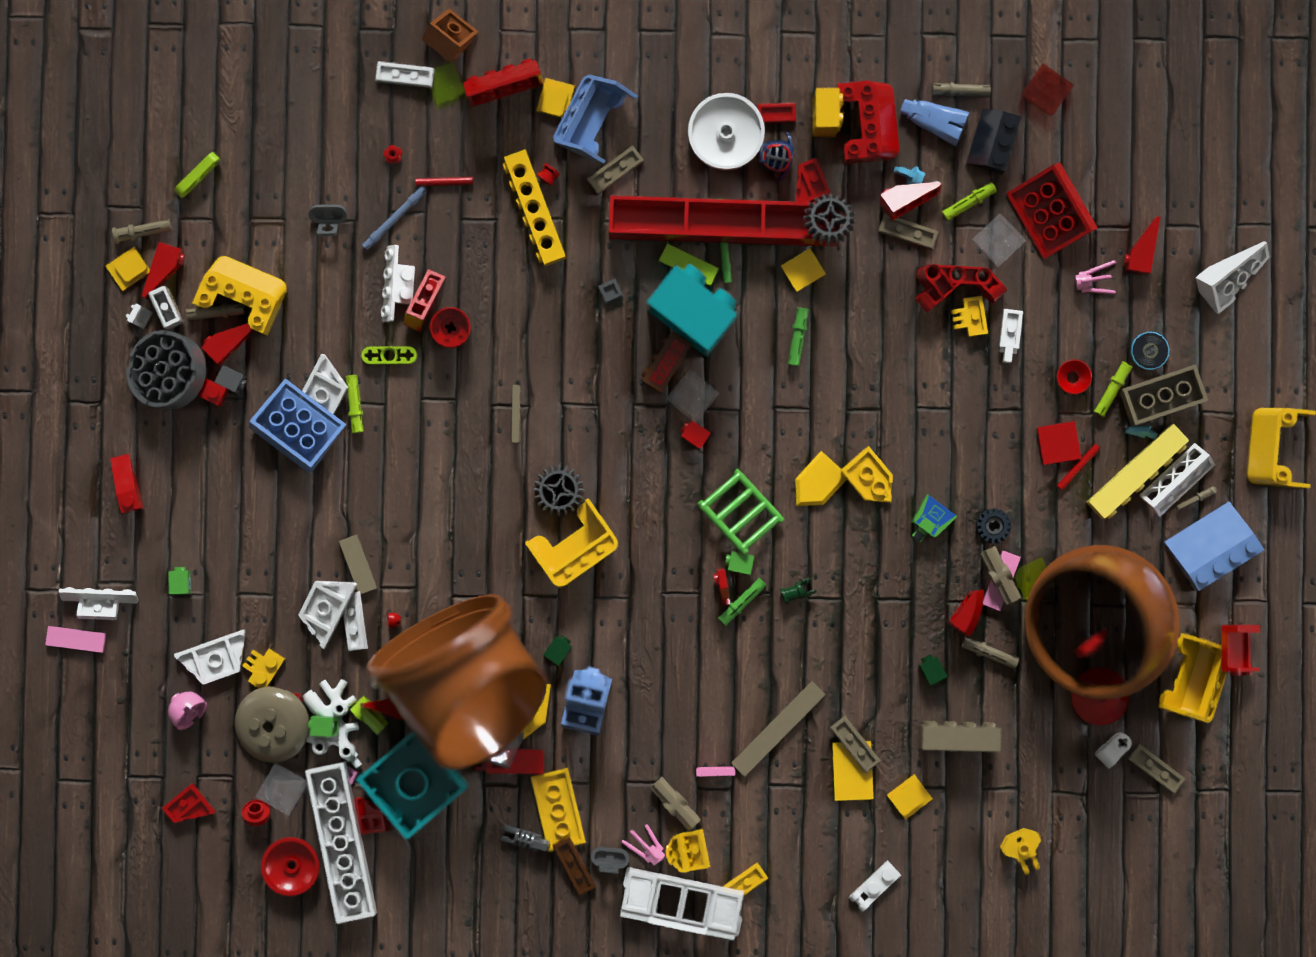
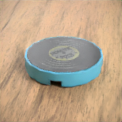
M1145 332L1134 339L1130 354L1133 362L1138 367L1153 370L1161 367L1167 361L1169 346L1162 335L1156 332Z

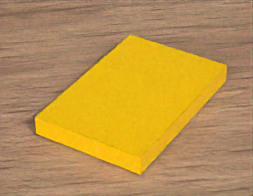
M866 741L871 748V741ZM832 742L835 801L873 799L872 769L865 773L842 742Z

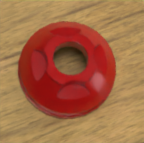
M1071 359L1059 367L1056 376L1057 383L1064 392L1079 394L1090 386L1092 373L1086 363L1081 360ZM1074 372L1077 374L1078 380L1076 383L1068 382V373Z

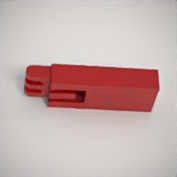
M502 749L490 758L480 762L481 766H473V770L486 771V773L544 774V749ZM505 756V765H492L500 764V759H492V757Z

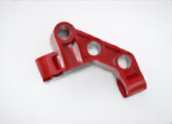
M929 264L919 268L916 273L917 280L925 290L915 300L927 314L958 285L976 286L992 304L1007 291L1005 285L991 270L985 267ZM953 270L959 273L958 280L952 278ZM979 272L985 274L984 282L979 280Z

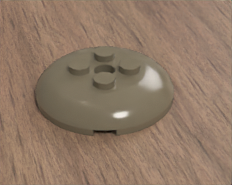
M273 686L262 687L248 694L238 706L235 715L236 735L242 747L258 760L269 763L289 760L297 755L307 742L309 716L303 703L290 691ZM267 722L272 723L273 730L267 728Z

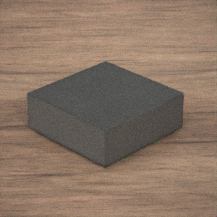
M616 278L598 286L606 304L623 297Z

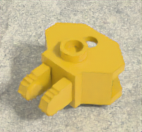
M1022 828L1005 836L1000 845L1003 854L1016 858L1025 875L1029 874V869L1024 861L1028 858H1031L1032 865L1036 870L1040 869L1035 851L1041 839L1036 831ZM1018 837H1021L1020 842H1017Z

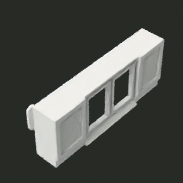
M632 867L626 869L623 883L626 889L620 916L734 940L735 936L739 935L742 917L739 913L744 891ZM661 884L682 888L676 917L655 913ZM688 889L709 893L703 923L682 919Z

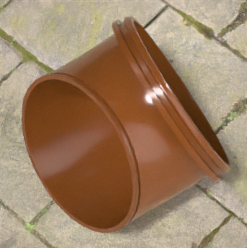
M1107 545L1081 547L1065 553L1050 563L1042 571L1031 588L1024 616L1025 633L1029 648L1044 673L1064 689L1093 699H1114L1128 696L1152 683L1169 664L1177 646L1180 628L1178 606L1174 594L1161 573L1141 556L1123 548ZM1072 568H1086L1101 572L1120 583L1135 599L1144 616L1148 631L1147 657L1140 673L1136 677L1126 682L1112 685L1091 684L1067 674L1050 657L1040 634L1039 613L1046 590L1062 571Z
M496 594L482 595L459 602L423 619L385 644L368 663V674L370 675L369 679L372 685L385 689L393 704L417 738L437 763L447 769H462L476 765L506 747L531 722L546 694V676L529 655L508 621L512 614L510 605Z

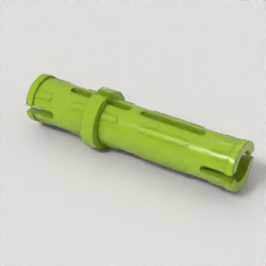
M989 182L982 188L973 190L972 194L943 210L944 218L949 222L977 203H983L984 199L997 192L994 184Z
M1123 361L1121 362L1116 374L1110 378L1112 381L1094 410L1095 413L1105 417L1121 386L1125 385L1124 381L1133 368L1131 365Z
M348 375L345 377L348 386V416L351 421V432L361 433L364 432L362 415L364 414L361 411L358 375Z

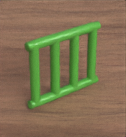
M736 469L733 473L734 475L706 500L699 501L697 505L743 555H746L749 551L748 549L777 523L784 522L785 519L739 469ZM740 481L746 487V490L716 515L709 506ZM753 495L759 504L729 529L722 520ZM766 509L772 518L742 543L735 534Z

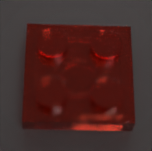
M1042 64L1020 96L1052 117L1074 84L1045 64Z

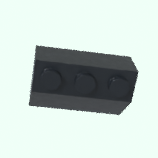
M982 109L966 164L1002 175L1006 170L1022 116L1005 111Z

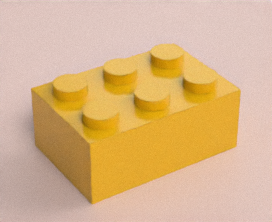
M816 88L813 96V137H835L837 131H840L841 125H843V113H840V109L843 106V94H839V88Z

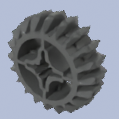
M823 194L821 200L816 197L814 199L815 203H809V208L805 209L807 215L804 216L803 220L806 221L804 228H810L807 234H814L813 241L820 238L819 244H822L823 240H825L829 246L831 241L837 245L838 239L844 242L845 236L850 237V231L854 230L852 224L856 222V219L853 218L855 211H850L852 205H846V199L839 201V195L836 196V199H833L832 194H829V198L826 199V196ZM827 207V211L825 213H819V215H815V213L818 210ZM834 208L838 209L843 216L835 213ZM829 213H830V217L832 218V222H831V224H830V227H829V222L827 221V220H828L827 217L829 216ZM816 223L824 226L826 232L818 228ZM845 224L839 231L832 232L833 227Z
M560 464L557 465V470L555 471L551 465L550 473L543 469L546 475L543 477L538 474V478L542 479L541 482L534 481L535 485H539V489H533V492H539V495L534 496V499L541 498L542 501L538 502L537 505L545 504L543 511L546 512L550 508V515H553L554 510H557V516H561V510H564V514L568 515V508L572 512L575 511L572 506L573 504L578 507L580 506V503L576 501L577 498L580 500L584 499L583 496L579 495V492H585V489H579V486L583 485L584 482L580 481L577 483L576 480L581 476L578 474L573 477L572 475L575 473V470L572 469L568 473L567 465L564 467V471L561 470ZM561 474L558 483L554 485L545 483L550 477ZM566 477L573 481L575 492L565 488ZM561 484L563 486L562 489L568 492V494L560 493L557 496L555 495L556 492L549 487L558 488ZM543 488L553 493L552 504L546 501ZM568 496L573 498L568 504L557 506L561 497Z

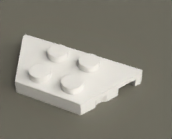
M321 354L302 391L334 415L348 386L327 356Z
M314 582L298 616L303 623L307 624L311 634L315 635L319 640L321 648L325 649L357 583Z
M243 629L174 654V657L188 671L193 673L203 685L241 672L246 631Z

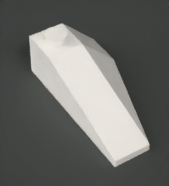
M1267 242L1259 243L1209 266L1196 277L1200 294L1215 313L1219 314L1231 305L1236 299L1234 295L1239 289H1244L1247 286V279L1252 274L1255 275L1269 259Z

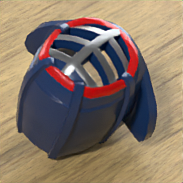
M786 132L787 141L780 139L763 143L759 152L760 164L774 171V173H781L776 179L777 181H781L786 177L792 163L794 146L789 132Z

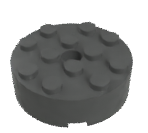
M155 331L144 336L130 353L131 359L129 367L126 369L127 381L134 396L142 403L163 410H176L189 404L199 394L206 376V363L200 347L190 338L170 331Z

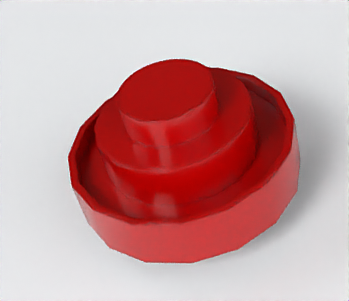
M263 800L249 801L242 808V818L250 826L263 825L271 816L270 807Z

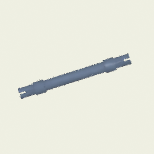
M421 186L387 221L369 236L362 246L368 250L374 243L380 240L381 236L415 205L427 191Z

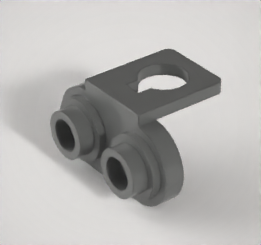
M338 204L312 206L309 210V218L314 223H319L317 235L336 236L339 223L344 222L347 218L346 208ZM326 226H330L333 229L331 231H323Z
M597 847L591 853V860L596 866H599L600 872L618 873L619 868H624L628 865L629 854L626 850L620 848Z

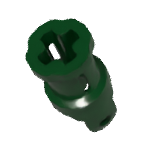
M812 579L799 581L794 586L786 589L780 588L785 604L787 605L789 601L798 598L803 599L815 594L817 590L805 592L802 589V586L810 583Z

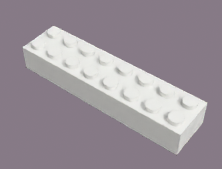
M345 761L308 769L305 772L336 923L375 916L377 909L347 763Z

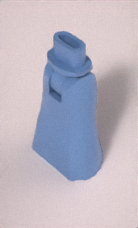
M907 99L904 100L900 113L906 115L907 119L910 118L919 127L924 128L955 147L970 113L927 101L914 100L912 102Z

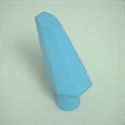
M1150 425L1132 426L1125 431V433L1142 438L1147 436L1155 440L1158 434L1150 429Z

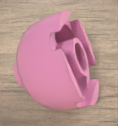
M193 692L175 694L171 698L168 708L169 719L179 730L186 729L194 724L192 720L197 715L199 719L203 716L207 709V704L201 696Z

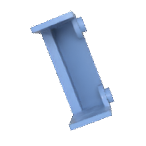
M593 75L585 76L580 82L554 134V142L586 159L604 164L605 160L597 155L599 144L594 139L610 108L615 109L622 106L626 96L637 99L638 95L617 81Z

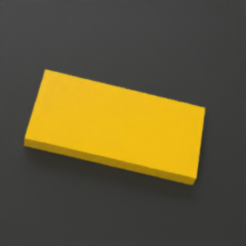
M568 768L531 776L545 840L550 841L548 852L555 851L552 844L568 836L571 837L575 846L586 843Z

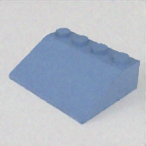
M287 379L283 380L249 421V429L309 474L322 460L346 426L343 421Z
M1230 502L1225 503L1164 542L1194 591H1200L1264 551L1255 534Z

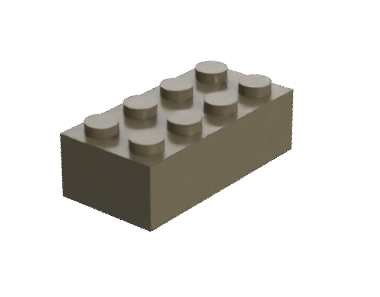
M1196 364L1119 390L1131 427L1208 401Z
M924 721V724H919V748L922 750L1001 752V728L997 727L993 722H982V726H977V723L963 722V725H957L954 721H943V725H938L936 721Z

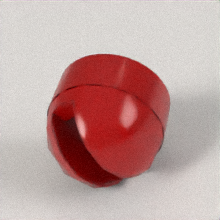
M394 612L387 613L388 628L398 627L401 624L400 615Z

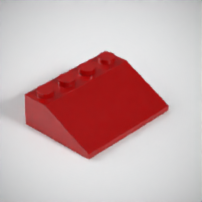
M532 59L523 60L517 66L513 64L504 66L501 71L491 70L485 72V76H471L463 82L471 107L544 85L537 61H532Z
M1060 162L1053 164L1006 193L1043 259L1098 229Z

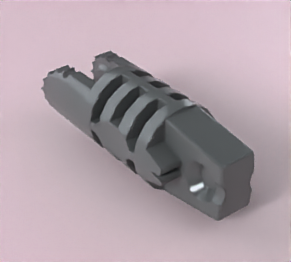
M504 824L503 830L514 833L515 837L502 835L500 841L535 852L538 849L543 851L549 849L550 841L542 839L541 835Z

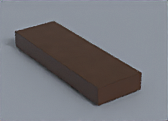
M568 836L552 844L578 895L580 896L596 888L571 837Z

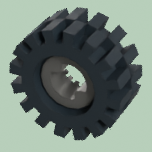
M996 508L985 510L976 520L978 536L988 543H999L1005 540L1010 535V530L1012 529L1009 515L1004 513L1003 510ZM998 522L999 528L991 531L989 523Z

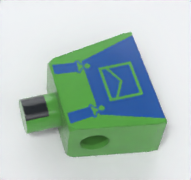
M927 494L912 520V523L918 527L912 534V537L920 543L927 534L935 538L957 516Z

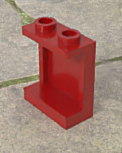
M1221 625L1223 672H1229L1231 676L1253 675V671H1260V667H1251L1250 634L1260 633V625Z

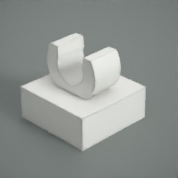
M138 304L132 305V312L130 315H126L127 321L144 329L153 312Z

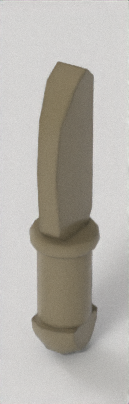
M1213 486L1197 493V496L1177 505L1178 509L1180 510L1198 500L1202 502L1203 499L1215 494L1217 488Z

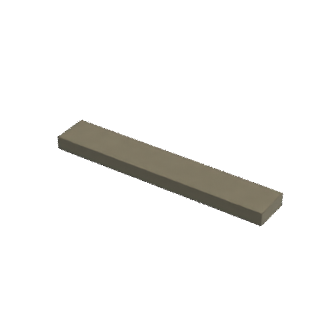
M811 681L731 764L745 777L826 694Z

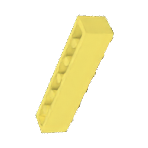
M1174 424L1169 425L1086 503L1101 519L1106 517L1110 519L1117 513L1115 509L1120 504L1124 506L1131 500L1129 496L1134 491L1138 493L1145 487L1144 482L1148 478L1152 480L1159 474L1158 469L1162 465L1166 467L1173 461L1172 456L1176 452L1178 454L1183 452L1187 448L1186 443L1189 440Z

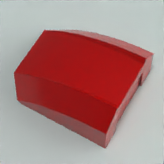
M984 590L970 591L948 621V624L970 637L980 618Z

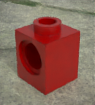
M691 421L690 424L686 422L680 430L683 433L681 437L699 450L711 434L694 421Z

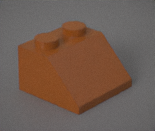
M448 9L429 24L421 40L451 63L463 53L476 37L478 31L451 9Z

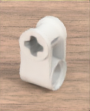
M1115 733L1095 752V756L1107 768H1111L1130 749L1131 739L1124 733ZM1119 738L1124 739L1123 742L1125 744L1123 746L1119 744Z

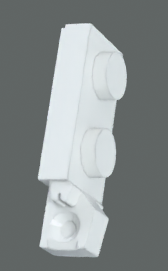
M1003 309L999 352H1003L1002 363L1012 362V354H1017L1020 344L1023 311Z

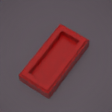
M796 103L757 104V109L763 118L764 124L796 123Z

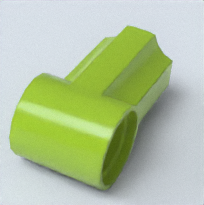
M363 696L350 711L360 721H364L378 735L389 722L380 713L361 708L360 703L371 702L367 697Z

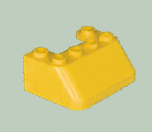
M221 256L204 275L192 303L200 308H209L214 304L217 295L220 294L253 308L248 318L249 326L268 336L286 295L287 285L281 279L227 256Z
M589 498L577 509V515L584 526L562 542L552 547L543 536H536L530 541L525 542L556 586H565L615 551L618 546L617 538Z
M1181 633L1176 646L1178 652L1184 654V658L1179 666L1180 671L1174 681V690H1166L1160 695L1158 707L1209 723L1215 715L1227 676V672L1222 671V646L1205 639Z

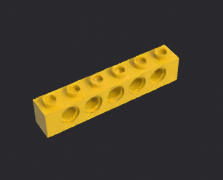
M526 149L504 157L505 163L502 164L506 174L510 173L512 180L509 181L512 191H517L519 198L516 199L519 210L524 209L526 215L522 217L526 228L530 226L532 234H529L533 245L537 244L539 249L536 252L539 263L543 262L545 266L566 259ZM517 169H524L525 175L519 178L515 176V172ZM526 186L532 188V192L529 195L521 193L522 189ZM530 205H538V211L530 213L528 211ZM543 222L545 229L537 231L535 229L536 223ZM544 240L552 242V246L549 249H544L541 246Z

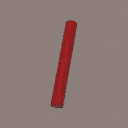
M473 177L415 179L416 186L473 185Z
M1094 444L1057 484V487L1062 491L1101 448Z

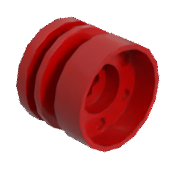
M446 307L434 314L430 323V331L438 344L446 348H456L467 341L471 333V324L463 311L455 307ZM454 323L456 331L448 333L446 325Z

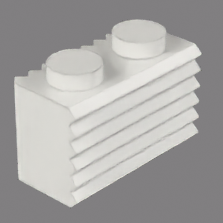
M162 286L148 293L165 329L169 330L184 323L169 288Z

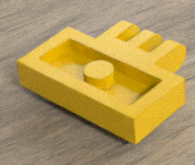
M982 296L962 299L964 308L951 310L952 314L959 313L960 317L952 318L953 322L961 321V324L953 325L954 329L967 328L968 337L988 334Z
M268 649L264 656L252 650L251 654L257 658L253 659L248 656L246 660L251 662L252 665L250 666L245 662L242 665L253 673L248 682L258 688L268 687L285 661V658L271 649Z

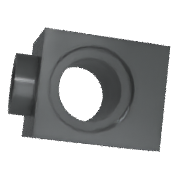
M222 365L215 383L239 393V391H243L247 381L245 380L246 376Z

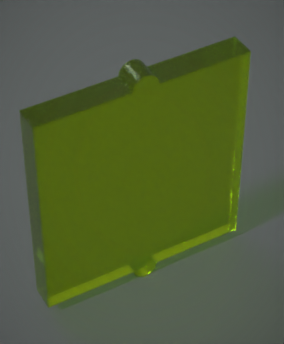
M453 62L436 67L433 88L430 89L437 105L448 100L453 101L455 97L466 93Z
M1042 557L1017 568L1015 571L1016 586L1020 588L1025 600L1028 599L1036 579L1047 567ZM1054 580L1049 585L1048 589L1056 585Z

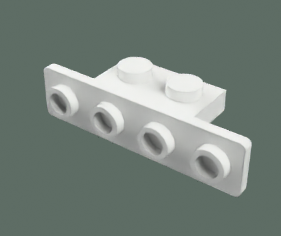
M398 245L388 246L385 251L386 268L383 274L385 287L382 291L384 298L381 309L382 322L394 321L395 303L410 305L413 299L415 266L398 264Z
M68 587L59 589L58 592L62 601H79L78 619L117 620L119 603H138L136 592L127 589L123 591H114L112 589L94 590L92 588L80 590Z

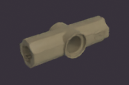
M996 546L981 552L980 555L989 570V577L993 585L998 588L1005 604L1008 605L1020 599L1021 596L1012 580L1011 571L1004 564Z
M663 777L659 778L650 787L663 802L662 804L673 816H676L688 831L701 820L687 805L688 802L678 791H675Z

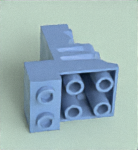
M588 667L587 670H575L572 680L570 679L565 698L566 706L561 727L599 736L612 679L599 673V669Z

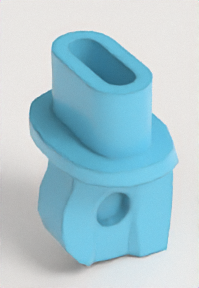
M917 166L912 170L904 167H895L894 169L895 173L907 178L908 185L921 184L925 173L920 171Z

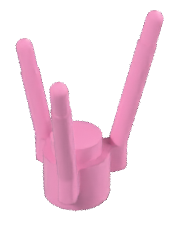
M1116 261L1079 272V275H1075L1076 289L1081 290L1082 293L1115 294L1116 291L1089 288L1092 286V282L1110 279L1111 275L1091 278V275L1088 274L1116 264Z
M647 824L645 825L648 834L655 846L652 845L650 847L631 830L630 834L646 849L645 854L622 840V844L644 858L648 863L651 862L653 865H656L665 854L662 852L664 848L659 844Z

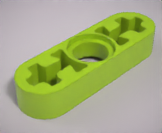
M214 152L207 155L176 186L174 192L180 198L185 197L220 162V158Z
M409 346L366 347L362 351L361 357L365 363L370 365H399L415 363L418 354L414 348ZM370 350H372L373 354H379L378 350H382L380 354L382 361H378L379 357H373L372 361H369V358L365 357V355L369 354ZM388 350H392L395 353V358L392 361H387L384 358V354ZM397 350H401L400 354H407V351L410 350L414 357H411L410 361H407L406 357H400L401 361H397L399 357Z

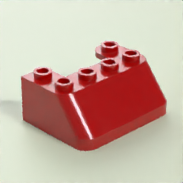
M874 81L837 83L836 88H839V94H843L844 102L858 101L862 139H853L845 144L843 164L892 160L896 158L900 148L893 88L887 83Z

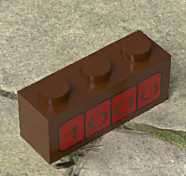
M674 332L671 335L667 334L661 343L664 345L661 351L657 350L651 359L654 361L650 368L646 367L641 375L643 383L661 394L692 346V343Z

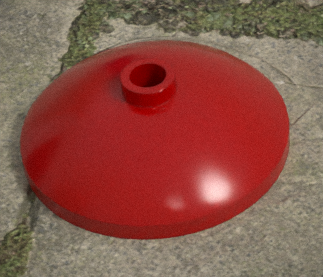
M1092 668L1083 672L1077 678L1083 682L1097 685H1112L1125 682L1118 673L1107 668ZM1071 692V702L1075 712L1084 721L1094 725H1108L1117 721L1124 714L1129 703V695L1101 701L1100 699L1087 698Z
M286 837L275 841L267 848L261 862V872L266 884L276 893L286 896H294L307 891L315 883L320 868L319 858L314 848L306 841L295 837ZM294 862L295 868H290L289 863Z

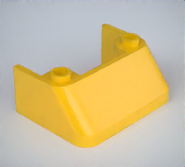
M1259 408L1252 413L1246 477L1250 483L1297 489L1310 488V484L1291 482L1292 473L1290 469L1286 466L1277 465L1281 427H1291L1296 423L1297 416H1314L1316 411L1292 408Z

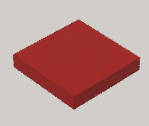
M1075 421L1036 427L1043 465L1081 459Z

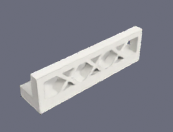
M1194 443L1139 496L1160 517L1215 466V463L1207 452ZM1195 451L1201 454L1197 459L1190 460V456ZM1186 465V469L1183 472L1176 473V469L1179 466ZM1172 478V482L1169 485L1162 486V482L1165 479ZM1152 492H1158V495L1152 501L1147 497Z

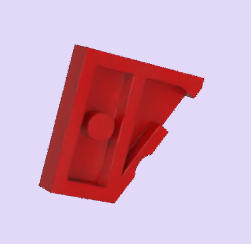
M816 157L798 164L796 202H811L816 197L821 198L823 194L828 195L831 193Z
M724 568L716 570L717 574H713L715 586L719 585L722 606H727L730 604Z
M1102 629L1074 652L1078 657L1083 655L1085 657L1090 656L1099 649L1097 645L1109 634L1105 629Z
M193 783L162 807L173 823L211 815L216 812Z
M363 797L354 798L361 835L392 830L390 819L378 805Z

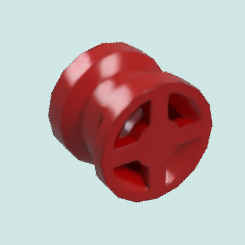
M545 163L543 170L538 172L536 176L552 187L554 179L558 178L560 173Z

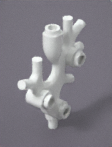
M341 679L334 689L324 680L319 685L331 700L330 705H324L316 692L312 690L302 696L303 702L316 716L340 717L339 736H310V731L308 730L307 742L312 744V750L317 755L326 753L331 745H336L339 747L340 756L348 762L351 761L353 766L358 768L362 763L357 758L356 747L348 741L347 736L349 732L360 729L359 723H345L342 720V716L349 712V707L356 703L357 699L354 695L347 700L341 698V694L348 683L345 680ZM338 705H341L343 707L342 712L338 711ZM319 743L323 745L322 750L317 748ZM345 748L350 750L349 755L344 753Z

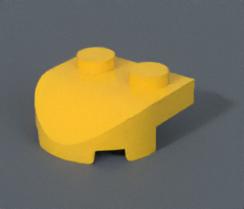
M703 829L686 831L675 835L666 846L667 861L670 865L677 868L679 872H689L710 867Z

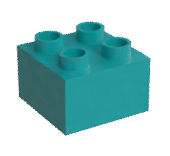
M688 264L684 270L676 265L647 301V310L708 357L735 323L737 313L734 309L736 308L737 301L721 288L714 295L704 288L707 277L691 264Z
M414 732L410 733L356 779L406 840L470 786L457 769H447L438 764Z

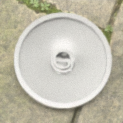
M733 93L715 94L703 100L692 113L688 126L689 142L695 155L706 165L719 170L737 169L752 161L762 147L765 134L763 118L757 107L745 97Z

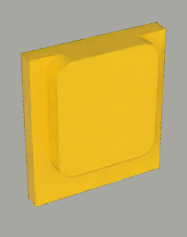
M545 78L536 111L563 118L571 102L575 86Z
M132 247L106 265V268L122 291H125L147 276L150 271L135 247Z
M810 248L781 265L796 292L826 275Z
M915 774L887 794L905 820L933 799Z

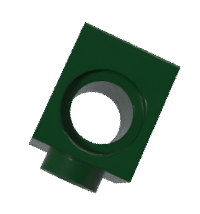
M563 635L560 637L556 636L543 655L559 666L572 648L570 645L571 641Z
M927 655L921 659L922 663L918 664L930 686L948 677L937 656Z

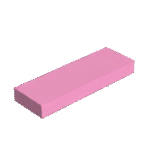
M1002 550L1000 556L1014 577L1021 557ZM990 581L983 599V605L1000 611L1004 600L998 588Z
M48 626L45 645L103 653L107 633Z

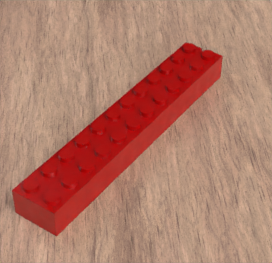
M610 195L609 239L828 246L825 240H823L822 244H819L820 238L813 241L814 234H807L810 228H804L806 221L803 218L807 215L805 209L809 208L810 202ZM827 207L818 210L815 213V215H819V213H825L827 211ZM834 208L835 213L840 214V211ZM829 213V216L827 217V219H828L827 221L829 222V227H830V224H831V222H832V218L830 217V213ZM816 223L818 228L826 232L824 226ZM840 226L833 227L832 232L839 231ZM838 239L837 245L831 241L829 247H838L840 240Z

